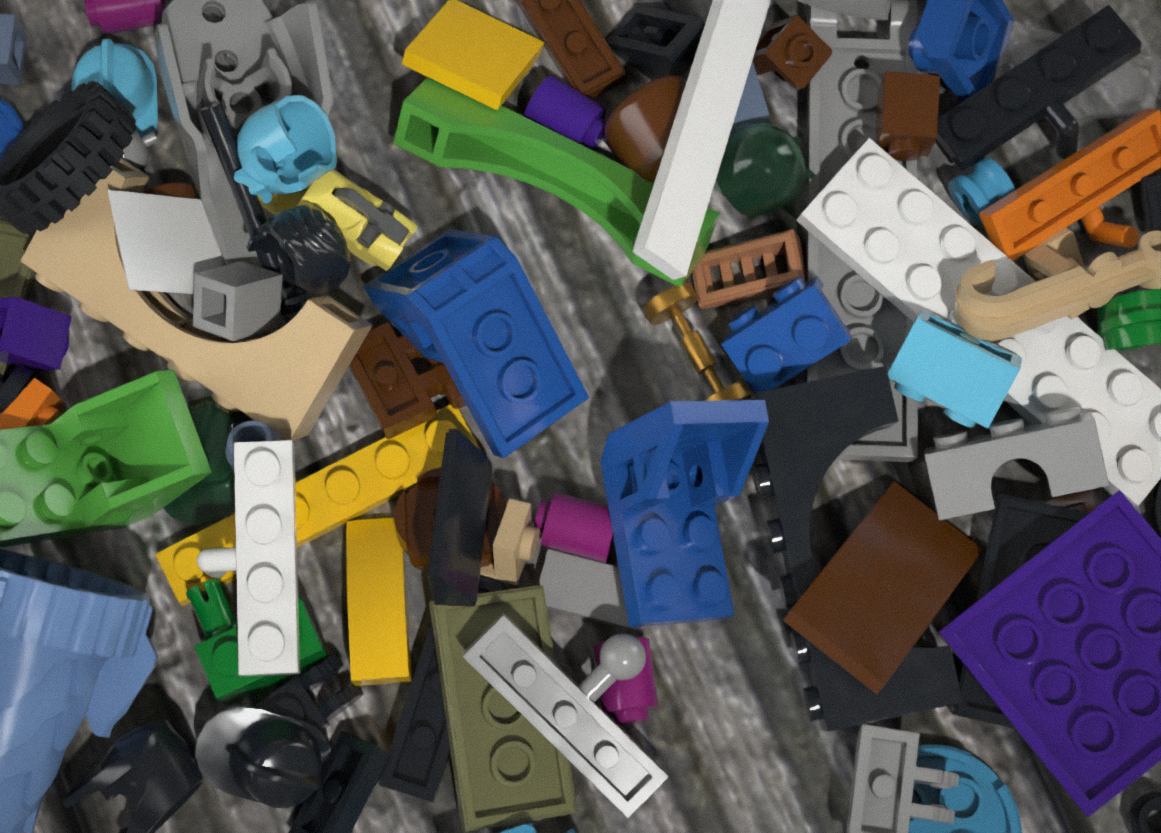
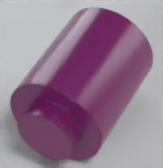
M84 0L90 25H100L104 35L162 24V14L166 8L165 0Z
M556 491L551 502L541 499L533 526L539 528L540 534H542L541 546L606 563L613 540L608 505Z
M637 638L642 643L646 653V662L642 671L632 679L616 680L600 696L601 708L608 715H614V720L618 725L648 721V710L659 707L649 638ZM605 642L593 646L596 667L600 664V651Z

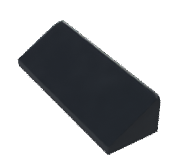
M449 429L445 437L427 574L431 601H434V605L471 607L475 606L478 596L492 464L488 457L458 429Z

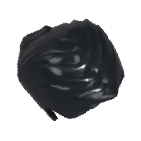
M309 204L287 208L273 215L257 228L260 233L251 237L248 241L246 248L249 252L263 250L265 254L276 253L284 280L303 292L295 298L285 301L286 305L307 302L308 299L331 293L347 278L351 266L350 250L337 225L318 207H311Z

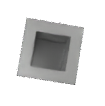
M243 261L194 273L193 327L232 341L279 328L282 274Z

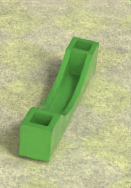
M429 77L403 101L394 137V145L438 167L464 168L495 173L526 182L552 193L580 209L602 226L620 245L632 264L678 287L683 285L703 258L718 221L719 212L707 207L687 276L672 280L632 252L654 182L645 180L635 171L504 106L495 110Z

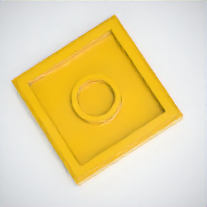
M448 0L405 49L402 65L498 110L539 59L545 42L458 0Z

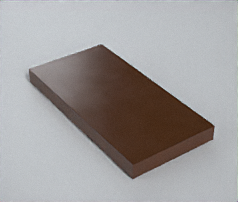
M894 481L792 607L783 621L875 694H878L983 549L946 520H939L937 513Z

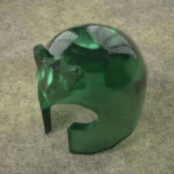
M769 123L752 124L729 136L716 181L724 196L736 210L746 216L748 221L791 202L800 192L804 180L815 177V173L805 167L807 159L800 150L801 139L792 137L780 126Z

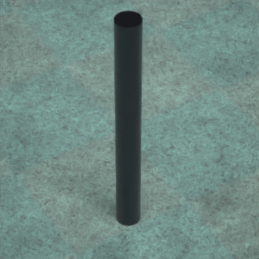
M214 103L202 108L200 112L251 238L260 233L257 228L264 224L267 218L258 196L250 194L248 186L234 180L235 172L242 169L237 155L238 144L222 103ZM256 250L262 268L282 274L276 253L265 254L263 250ZM282 275L280 314L285 315L298 310L301 305L300 303L293 305L285 304V301L295 298L297 295L294 287L288 284Z

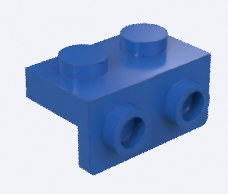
M801 276L791 280L773 293L777 300L775 303L761 312H758L756 307L752 306L727 323L731 331L726 334L721 345L753 393L775 389L851 341V333L823 293L822 288L824 284L818 276L806 283Z

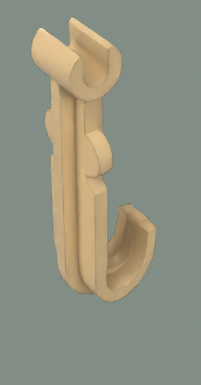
M1150 231L1144 234L1140 239L1138 249L1118 257L1113 252H1107L1098 256L1086 269L1078 266L1000 296L985 295L992 290L996 275V264L989 260L976 265L964 273L956 289L955 315L958 323L968 334L980 340H1002L1076 313L1086 304L1091 308L1101 307L1109 302L1115 293L1136 285L1149 290L1161 289V231Z

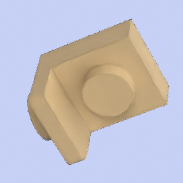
M1066 227L1060 229L1023 255L1029 276L1036 282L1078 266L1085 268L1075 234ZM1084 305L1078 312L1067 317L1072 320L1090 309L1089 305Z

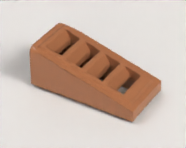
M794 229L707 251L692 271L700 309L773 298L774 292L801 276L805 283L807 282L804 252L801 240ZM776 256H786L788 273L779 274ZM763 258L767 278L758 280L754 260ZM741 262L745 279L744 284L736 285L732 263ZM720 265L724 289L715 291L710 267Z

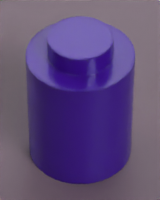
M549 75L546 77L530 99L524 117L591 150H595L604 138L606 108L555 76Z

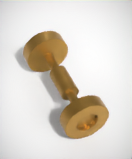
M684 282L681 287L672 286L653 297L644 305L643 312L651 325L661 324L673 318L683 336L679 342L698 375L704 373L715 392L705 401L750 399L753 392L746 381H739L724 388L714 370L717 362L699 331H692L682 313L698 300V296L690 282Z

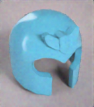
M287 95L250 115L238 134L237 155L242 169L235 172L234 180L248 186L250 194L259 195L263 203L269 204L272 201L273 194L298 192L336 168L335 133L326 113L316 102L303 95Z

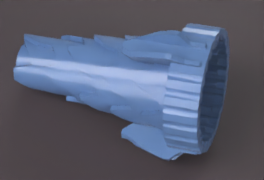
M0 549V833H32L43 796L54 781L66 748L77 733L84 716L86 715L94 735L109 738L113 726L126 714L154 670L159 655L146 634L153 610L150 604L151 599L147 593L90 571L5 549Z

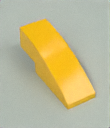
M391 517L347 521V605L351 682L355 686L412 682L405 551L401 548L397 538L395 519Z

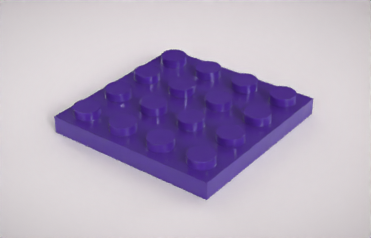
M1119 490L938 632L1086 817L1091 816L1161 761V538L1121 490Z

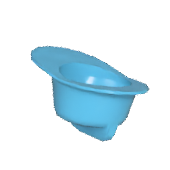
M102 39L101 45L95 46L84 53L76 64L71 89L74 91L78 85L83 83L87 85L89 81L98 82L135 118L136 132L141 137L153 131L156 134L158 126L157 76L153 62L144 51L130 44L113 43L111 39Z

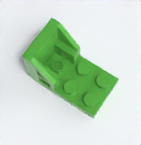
M174 370L153 372L75 404L51 424L0 430V548L124 528L153 516L212 473Z

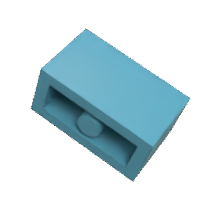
M922 307L888 371L889 379L895 381L894 388L906 397L919 402H923L927 397L946 407L944 413L957 423L967 427H974L978 423L989 428L1020 371L1022 357L990 341L980 340L968 334L962 327Z

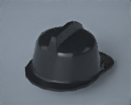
M237 706L220 711L205 723L197 737L195 757L201 774L212 786L223 792L259 802L271 808H289L305 801L313 794L314 790H320L323 782L321 776L322 767L331 752V748L324 734L318 727L310 723L260 708Z

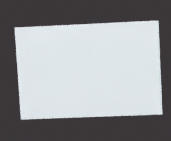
M107 190L128 290L194 294V273L225 266L200 199Z

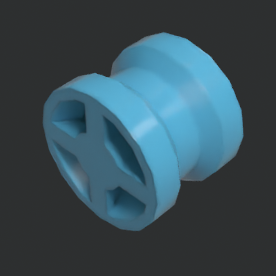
M983 157L973 166V172L967 176L958 175L948 183V190L956 207L966 219L975 225L983 224L979 216L981 211L1015 191L1007 173L997 162L989 157Z

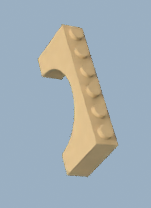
M122 158L119 162L110 166L112 172L106 179H100L95 184L97 189L90 196L85 194L81 198V204L72 212L69 209L66 210L63 219L55 224L51 222L49 227L41 232L36 231L20 262L37 272L35 278L39 283L51 290L68 293L80 301L79 308L86 315L98 321L111 322L124 331L122 336L129 344L146 352H155L168 361L167 368L174 370L176 376L191 382L198 381L213 391L211 397L219 405L234 412L242 411L255 421H260L272 427L279 434L281 441H295L309 435L372 327V324L330 296L325 295L308 299L300 312L290 322L270 335L255 338L245 337L232 341L193 327V319L177 308L164 292L128 290L107 190L143 193L149 176Z

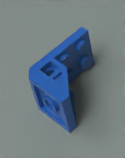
M448 229L389 268L388 271L383 272L363 285L373 305L425 358L444 363L494 456L504 459L589 398L517 257L497 236Z
M765 400L670 401L608 434L600 463L629 628L720 621L735 616L715 506L741 494L769 423Z

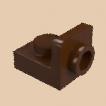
M794 15L772 23L759 38L752 61L757 76L775 71L795 90H800L807 86L830 58L832 49L798 15Z

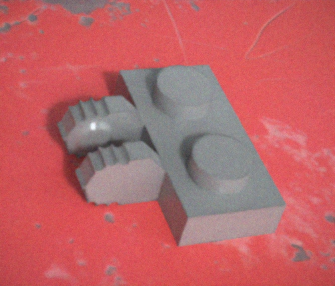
M862 724L859 726L846 833H908L910 818L935 823L954 824L955 811L943 805L912 803L914 782L948 790L950 788H958L959 775L952 772L916 766L920 733Z

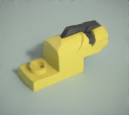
M334 169L298 192L273 194L272 201L269 204L263 203L258 195L261 206L274 215L287 208L309 204L311 207H318L337 225L352 254L372 266L381 267L385 271H388L404 249L402 247L418 227L416 223L394 209L390 204L383 202V200L366 189L360 188Z

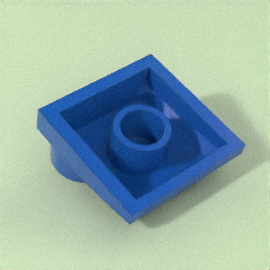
M926 0V6L918 28H915L910 35L908 53L910 58L914 60L918 71L939 74L945 84L963 102L993 82L1015 21L1003 0Z

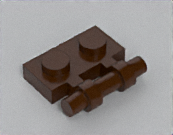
M389 322L368 332L348 366L387 440L437 417L431 398L438 394L446 395L454 409L466 406L444 363L425 358L431 370L418 376L410 360L417 357H425L404 335L397 338Z

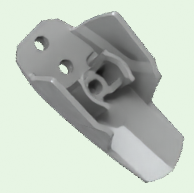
M173 0L163 11L162 24L156 26L154 37L161 77L177 123L190 170L225 265L243 261L262 268L256 251L249 252L246 248L250 236L200 110L208 105L221 102L237 144L238 134L250 115L287 95H303L316 102L329 117L333 95L318 8L314 1L305 2L292 7L281 16L273 19L262 0ZM212 12L217 14L221 21L212 23L207 21L203 15ZM224 54L225 62L232 65L234 71L223 72L219 70L215 65L218 61V55ZM262 207L267 220L274 215Z

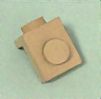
M509 499L493 543L494 562L489 566L481 567L480 576L517 586L525 561L533 560L539 541L540 530L537 527H532L531 503Z

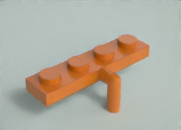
M1144 109L981 211L979 216L990 242L1003 252L1008 259L1010 258L1014 261L1062 228L1068 227L1081 218L1086 233L1093 242L1125 248L1134 247L1139 240L1138 230L1133 226L1106 222L1100 206L1136 184L1142 178L1161 168L1160 109Z

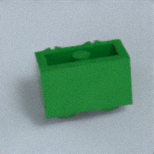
M215 578L203 582L209 596L208 602L203 590L198 585L186 592L187 599L190 600L205 635L201 643L195 645L194 648L217 700L227 706L295 675L239 676L238 623L221 587L220 579ZM298 598L300 672L329 658V655L308 607L301 598Z

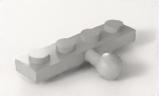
M504 612L463 652L462 657L627 818L669 777L668 773L595 702L616 680L632 679L644 668L646 662L645 649L642 643L634 636L617 634L610 637L601 648L600 664L579 685Z

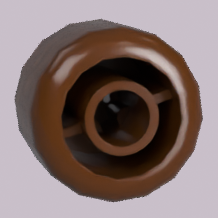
M679 74L661 76L634 91L612 111L604 126V138L623 166L635 171L639 176L650 182H655L687 79Z

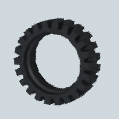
M89 81L87 85L85 83L80 84L74 91L71 89L64 93L59 102L57 100L53 101L47 106V110L43 115L39 113L31 121L32 125L27 130L23 129L16 136L18 140L15 144L8 145L2 153L5 157L0 159V216L24 235L26 233L28 235L35 234L37 230L41 232L47 229L51 222L55 224L63 219L66 210L69 209L72 212L81 204V198L85 194L90 196L97 189L95 184L100 179H106L112 172L110 166L121 160L125 154L123 149L128 147L133 139L131 135L136 131L135 118L98 82Z

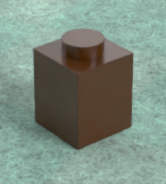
M885 71L877 96L875 143L895 160L913 161L921 156L928 157L937 139L940 76Z

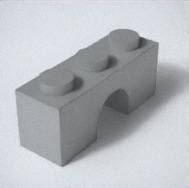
M1069 407L1046 413L1047 422L1024 427L1023 419H1012L990 425L991 434L968 439L967 431L963 430L934 437L935 446L926 447L924 455L939 520L995 509L991 490L993 475L1003 463L1012 459L1022 458L1037 463L1046 473L1052 497L1109 486L1096 421L1092 413L1081 415L1079 407Z

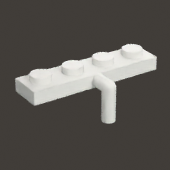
M292 440L234 443L236 548L205 549L199 553L197 564L202 571L213 578L223 577L227 571H237L239 676L300 674L294 443Z

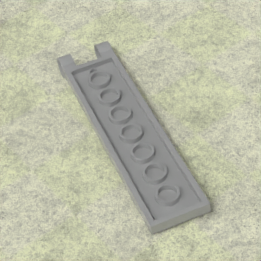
M916 0L891 1L888 20H885V39L837 38L838 13L808 5L807 25L832 49V55L808 83L806 208L868 138L875 142L877 96L885 71L917 74L914 60L910 58L908 53L910 35L917 28L918 8ZM858 59H863L868 63L869 67L867 69H857L854 62ZM896 160L917 178V160ZM806 229L807 282L816 276L820 278L824 284L822 288L823 293L851 333L852 339L805 369V383L886 366L888 372L914 322ZM889 379L899 421L890 428L873 432L855 441L835 460L915 462L918 458V401L898 392L894 388L895 381Z

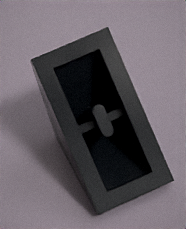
M636 4L606 39V42L613 53L651 81L671 74L683 76L693 63L705 24L697 16Z

